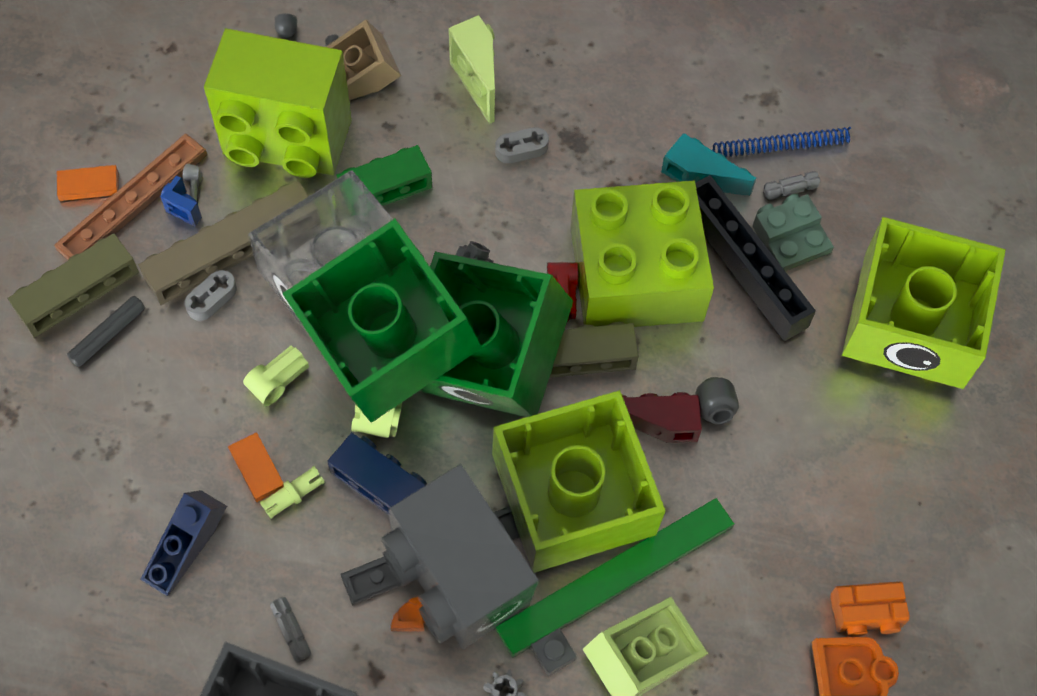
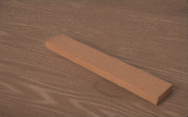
M185 133L55 243L56 250L69 260L73 255L80 254L92 247L98 240L107 238L113 233L116 234L161 195L165 185L171 183L175 176L182 177L186 164L196 165L206 157V149Z

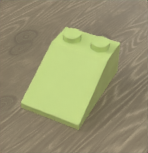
M477 15L449 28V58L455 72L489 124L495 122V54L493 50L495 36L489 24L485 25L481 17Z
M672 597L606 629L583 648V651L611 696H641L708 654Z

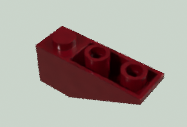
M677 392L671 396H658L654 393L643 394L640 397L622 395L634 429L666 443L698 442L702 431L698 395H689L686 392Z

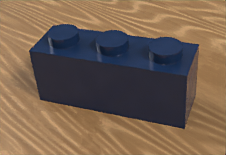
M351 432L327 460L330 473L389 516L390 507L427 485L425 479L415 472L410 474L401 468V463L390 454L384 456L377 451L376 445L365 436L359 438Z

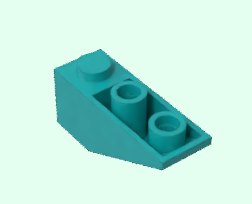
M685 133L681 135L665 154L661 169L662 173L676 182L695 180L696 183L711 175L724 193L744 196L752 194L756 182V177L747 169L738 167L728 161L724 155L712 151L704 146L700 140L691 138Z

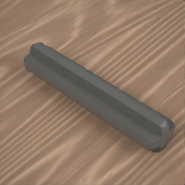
M136 296L130 297L67 353L69 360L77 367L82 366L145 309L142 301Z

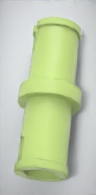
M312 466L311 469L292 482L287 480L283 483V488L265 500L260 501L270 519L293 503L299 504L302 502V497L325 483L315 466Z

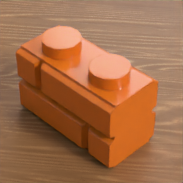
M902 581L836 586L830 596L836 631L847 632L849 637L863 636L868 634V630L880 629L881 634L897 633L901 631L900 627H903L910 618Z

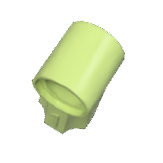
M289 346L266 366L258 365L253 368L244 378L243 384L264 406H269L282 396L285 387L309 368V364L296 347Z

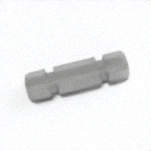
M816 171L804 173L805 176L800 174L780 179L779 183L776 181L766 183L763 191L766 198L772 200L779 198L780 194L781 196H787L805 191L804 188L807 190L818 188L820 177Z
M281 597L271 602L270 607L275 618H278L277 623L287 645L291 646L289 649L294 660L301 661L311 655V651L306 640H303L304 635L294 613L291 612L292 609L287 598Z

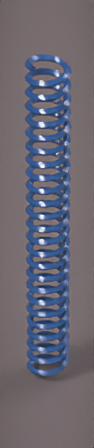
M843 127L842 130L840 128L836 130L833 128L831 131L826 129V131L821 130L820 132L816 130L814 133L812 131L809 133L804 132L803 134L799 132L798 134L793 133L786 136L782 134L781 137L779 135L775 137L770 136V138L765 136L764 139L762 137H759V139L755 137L753 140L749 138L742 141L738 139L736 142L734 140L731 142L726 141L725 143L721 141L719 144L715 142L712 151L715 152L717 145L718 153L722 154V144L724 156L727 157L726 146L728 143L729 155L732 157V144L734 143L735 155L738 156L739 142L740 153L743 156V143L745 142L746 154L749 155L750 141L751 151L754 155V142L756 140L757 152L760 154V140H762L763 152L766 153L765 141L767 139L768 150L771 153V139H773L774 151L777 152V138H779V149L783 151V137L785 139V149L788 151V136L790 137V147L794 150L793 137H796V148L799 149V135L802 137L801 145L804 149L806 147L805 134L807 135L808 148L811 147L810 134L813 136L812 144L816 147V133L818 134V145L821 147V133L824 134V145H828L827 132H829V143L832 146L834 140L836 145L839 144L838 131H840V142L844 144L846 139V142L849 144V129L851 127Z

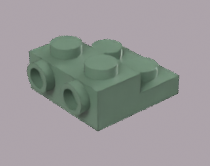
M792 194L783 201L782 205L774 207L772 204H767L757 211L752 227L785 271L828 255L834 249L833 244L820 225L822 216L808 194L799 197L798 194Z

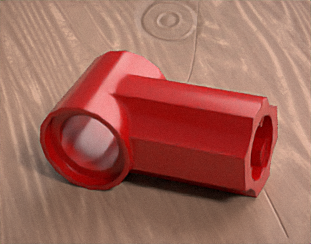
M547 262V274H551L573 300L567 322L576 319L578 263Z

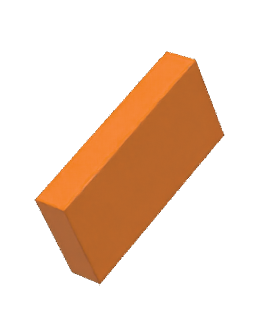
M116 165L57 171V197L59 201L112 196L119 190L118 169Z
M257 432L228 446L256 503L284 487L283 481Z

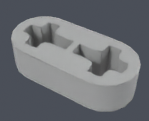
M538 127L504 134L495 143L496 157L503 163H514L542 156L548 150L549 136L545 130ZM536 139L537 142H540V145H535L531 140ZM509 145V148L513 149V151L508 152L504 146Z
M225 270L215 271L192 290L185 299V307L189 316L198 321L206 320L235 295L237 290L233 275ZM219 282L221 284L227 283L228 287L226 289L222 287L217 288L216 284ZM196 302L200 304L205 303V307L203 309L200 307L195 308L194 304Z

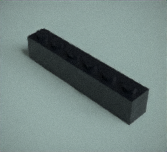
M711 175L696 182L705 238L781 338L786 341L809 328L816 312L810 302Z

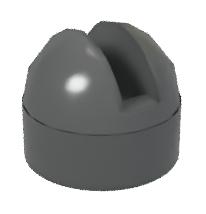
M291 14L277 15L275 17L277 33L285 38L295 34L297 17Z

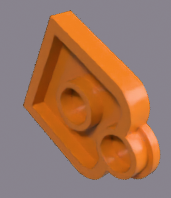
M815 638L812 641L820 696H887L889 688L895 685L898 680L897 664L891 658L883 655L880 645L872 638Z

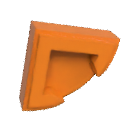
M419 596L411 598L398 609L392 618L391 631H425V622L419 612V608L422 607Z

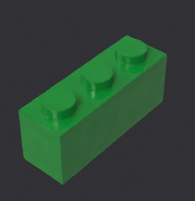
M419 145L411 148H402L397 153L383 158H375L367 164L356 168H347L342 173L336 174L339 192L351 218L433 188L432 172Z

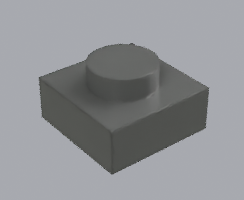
M560 628L531 644V650L547 676L577 660V655Z

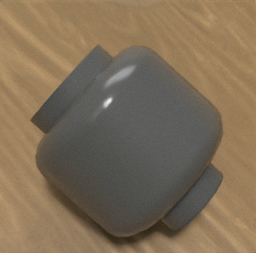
M710 377L696 389L695 395H698L700 415L704 420L714 424H724L729 422L737 413L739 401L735 387L730 380Z

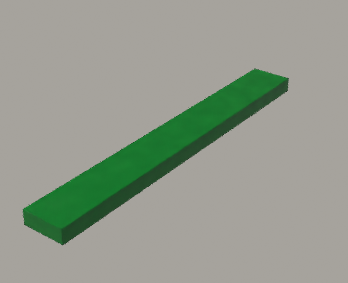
M715 498L658 531L655 536L646 538L496 626L495 630L512 658L529 649L531 644L559 628L561 630L730 530L733 528L734 522L718 499Z

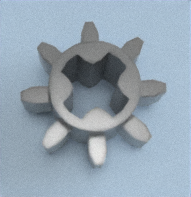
M508 670L506 675L503 676L493 672V684H484V690L492 693L490 696H499V691L503 689V686L509 687V694L506 696H525L524 693L517 691V689L522 687L523 679L515 681L511 677V670Z

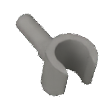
M186 164L183 169V180L191 182L190 196L197 201L198 187L203 180V174L198 166Z

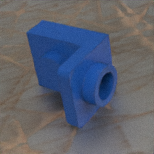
M175 176L171 183L165 185L160 196L165 211L196 227L202 218L198 203L193 197L186 194L187 191L183 179Z

